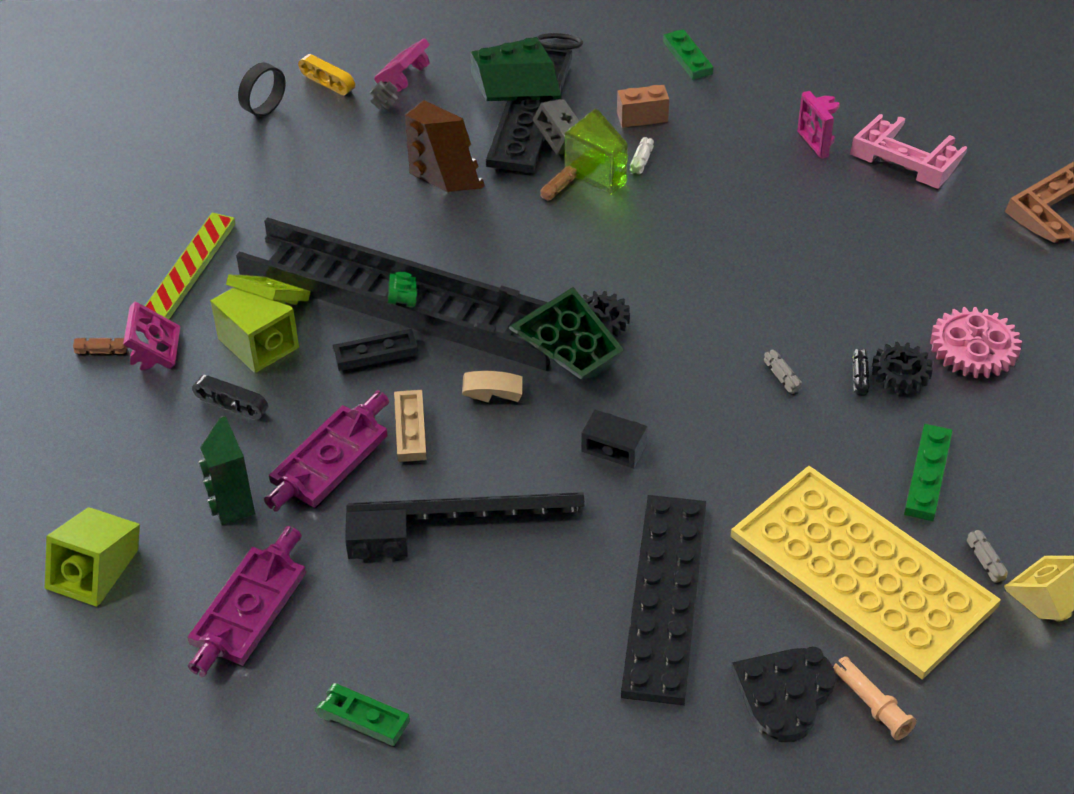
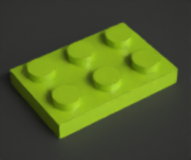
M228 274L226 285L282 304L287 302L297 305L298 301H308L311 292L264 276Z

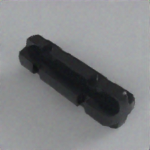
M857 348L853 351V387L856 394L865 395L869 392V362L866 349L860 350Z

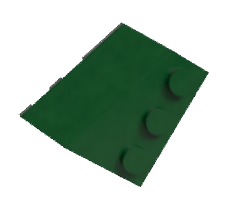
M537 37L525 38L524 40L503 43L502 45L481 48L470 52L471 73L486 101H515L518 97L524 96L531 97V100H540V96H553V100L561 99L553 62Z
M574 287L509 327L510 330L580 379L599 375L614 365L624 351Z
M226 416L220 417L200 446L201 460L198 461V465L204 478L202 482L206 495L210 497V499H207L210 513L212 516L217 515L223 526L255 515V509L244 455Z

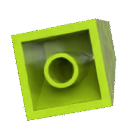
M231 288L210 300L218 339L254 373L299 348L294 310L291 306L235 288Z
M90 507L74 516L46 536L44 589L96 607L100 605L139 549L140 524Z

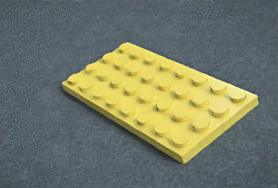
M810 466L806 467L731 529V538L922 680L999 607L1001 601L993 593Z

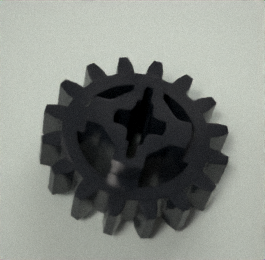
M593 291L591 297L586 294L583 295L585 302L611 334L619 337L620 330H627V324H630V306L625 305L624 298L617 300V294L615 293L607 296V291H603L602 295H598L596 291Z
M895 342L894 347L885 344L884 350L878 348L876 356H873L872 375L877 376V383L885 382V389L892 386L895 393H898L900 389H904L906 394H909L910 388L920 391L921 385H928V381L932 377L933 360L928 359L927 352L920 353L919 346L914 349L910 348V343L908 342L905 346H900L899 342Z

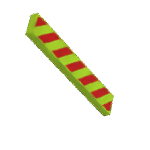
M212 212L145 307L170 319L236 225L235 218Z

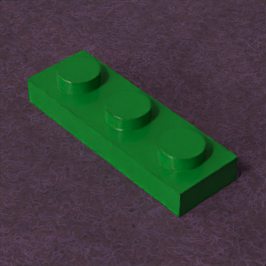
M684 29L663 34V43L692 80L713 74V65Z

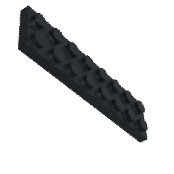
M543 47L553 62L561 92L572 60V50H556ZM524 96L518 97L515 101H507L486 157V167L534 173L545 137L533 121V118L541 103L558 99L553 100V96H540V100H531V97Z
M655 495L647 496L621 698L685 706L706 501Z

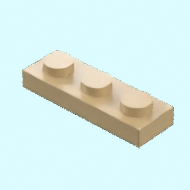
M422 390L394 392L398 462L427 460Z

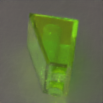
M594 109L565 132V167L570 165L572 168H576L577 178L612 195L619 188H622L628 179V143L602 113Z

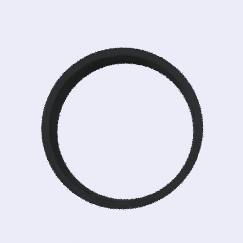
M265 62L252 66L242 78L239 86L238 101L240 106L258 117L266 116L274 111L281 102L285 92L286 80L283 72ZM272 70L274 84L269 97L262 105L252 109L250 94L255 82L262 74Z

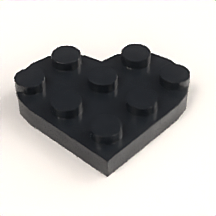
M814 646L807 649H789L732 662L731 669L753 724L761 734L764 731L770 736L777 737L778 742H795L806 737L808 730L814 725L816 719V706L827 701V697L833 692L836 680L832 664L823 656L822 650Z

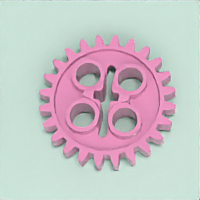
M963 307L962 313L952 309L951 315L944 313L943 319H937L936 325H933L930 344H933L932 352H937L936 359H944V367L953 365L952 372L961 369L963 370V376L973 372L975 378H978L979 373H983L986 378H989L990 372L1000 376L1001 370L1008 372L1010 366H1015L1016 359L1020 355L1022 340H1019L1020 333L1014 332L1015 325H1007V318L998 319L999 313H994L991 316L988 315V309L980 313L977 307L973 308V312H969L966 307Z

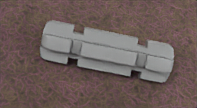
M776 350L767 351L764 354V362L767 366L771 368V371L779 381L785 385L784 387L789 393L799 392L802 389L801 380Z
M981 530L970 532L967 542L975 550L974 553L984 569L990 571L988 575L995 583L1006 580L1008 570L1003 563H999L1001 560L991 544L986 541L987 538Z

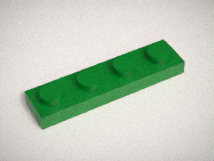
M924 424L904 515L934 521L952 429Z

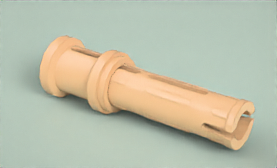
M848 657L839 659L838 661L847 670L836 663L833 667L835 674L872 709V717L876 721H882L891 730V736L895 740H901L914 729L916 719L912 715H906L897 706L898 701L893 696H885Z

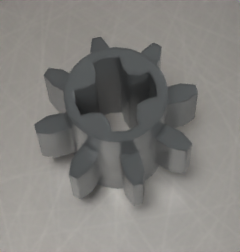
M380 81L369 93L373 96L371 103L378 109L383 106L387 110L398 99V96L395 94L397 88L390 81L386 84Z

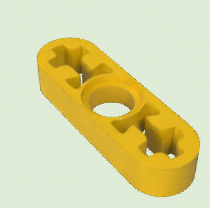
M312 54L306 55L298 62L299 69L304 76L340 95H346L355 88V81L348 72Z

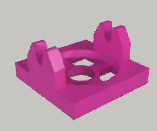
M421 39L398 53L375 76L374 80L377 84L380 81H390L397 88L398 92L408 86V82L402 71L410 64L420 71L430 64L428 55L424 51L430 45L428 41Z
M806 91L801 96L797 132L815 153L823 159L829 157L830 146L835 141V136H832L834 117L831 114L839 109L840 103L834 102V96L816 98L811 91ZM818 117L822 121V129L820 128Z
M135 301L129 308L123 345L133 350L130 356V364L134 365L137 362H141L140 370L150 369L156 363L171 369L176 361L181 326ZM136 331L144 333L148 339L147 344L139 340ZM159 334L160 339L153 337V335ZM163 343L168 346V349L161 352L156 347L157 344Z

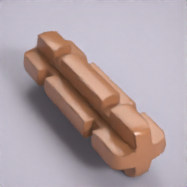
M570 165L566 166L562 172L558 173L540 190L541 198H545L547 201L554 198L556 194L577 177L576 168H572Z
M76 338L73 343L74 353L86 354V351H89V354H112V351H115V354H125L128 347L123 345L124 338H114V341H112V338H89V341H86V338Z

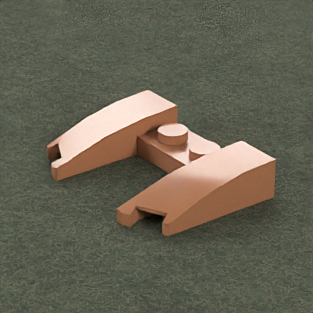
M1074 162L1012 197L1005 212L1033 233L1054 243H1058L1062 239L1074 241V228L1050 208V206L1070 194L1074 196Z

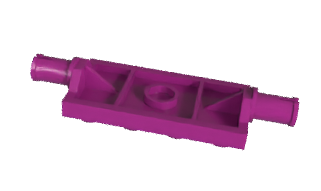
M377 390L364 404H359L353 409L342 405L269 474L270 483L277 487L264 498L265 504L277 512L293 496L315 508L388 436L387 428L381 426L375 420V415L389 404L388 397L383 392L378 396L380 391Z
M286 526L275 544H271L264 550L252 547L187 637L189 645L199 648L192 661L188 663L189 670L195 675L201 670L199 676L204 677L217 657L225 658L242 666L245 664L306 575L305 566L293 562L289 555L302 538L301 533L293 527L289 533L291 526Z

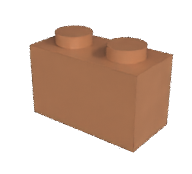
M652 85L649 87L618 90L617 115L621 127L668 122L669 97L665 86Z

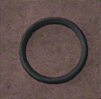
M546 33L537 36L542 46L549 49L572 50L583 45L582 39L569 34ZM557 38L572 40L577 43L552 44L541 40Z

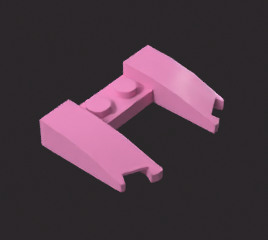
M879 114L853 138L850 155L871 163L879 156L884 161L894 162L904 166L907 170L917 171V181L939 189L956 169L966 154L967 147L964 146L957 151L956 147L951 146L955 143L956 138L949 135L933 152L922 151L893 139L904 125L906 118L898 117L894 124H890L888 121H882L883 115Z

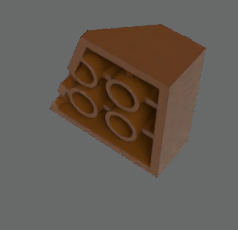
M425 100L405 114L410 174L446 192L482 189L485 187L483 179L478 178L476 169L479 167L477 160L471 157L468 148L471 142L463 118Z

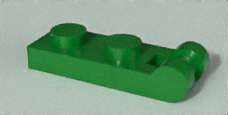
M406 272L390 274L388 304L404 303L407 304V307L415 308L417 297L416 277H411L412 275Z
M333 683L328 689L325 701H320L315 708L316 714L324 720H334L392 746H395L410 722L408 713L336 683ZM344 702L342 707L337 706L338 703Z

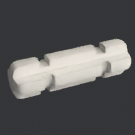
M644 137L641 139L640 145L633 157L634 159L630 164L631 173L639 175L643 172L644 166L651 154L650 152L654 147V140L652 138Z

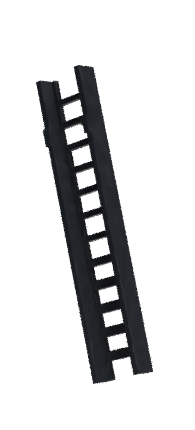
M268 217L264 221L267 235L265 243L279 247L273 256L266 260L240 251L236 255L240 275L268 277L311 291L310 297L544 371L550 365V359L546 354L526 340L514 337L515 332L509 329L512 324L548 303L522 295L519 290L502 285L499 288ZM291 251L301 253L292 267L282 265ZM314 258L324 260L314 274L304 271ZM336 265L346 267V270L337 281L327 279ZM359 272L369 274V277L360 289L350 286V283ZM396 272L409 273L412 275L411 277H416V289L418 290L415 308L407 307V304L404 303L388 304V292L385 296L372 293L371 290L380 278L389 280L390 274H396ZM427 292L441 296L432 311L417 307ZM450 300L465 304L456 318L441 314ZM474 307L489 311L482 323L472 324L465 322V319ZM499 312L515 316L504 333L496 331V326L491 325Z

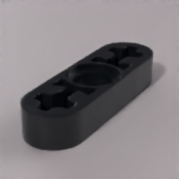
M201 375L192 386L193 393L200 400L254 420L260 419L268 409V402L262 395L208 375Z

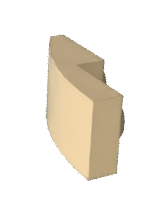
M497 371L467 372L463 376L462 395L489 402L492 395L519 402L522 396V376Z

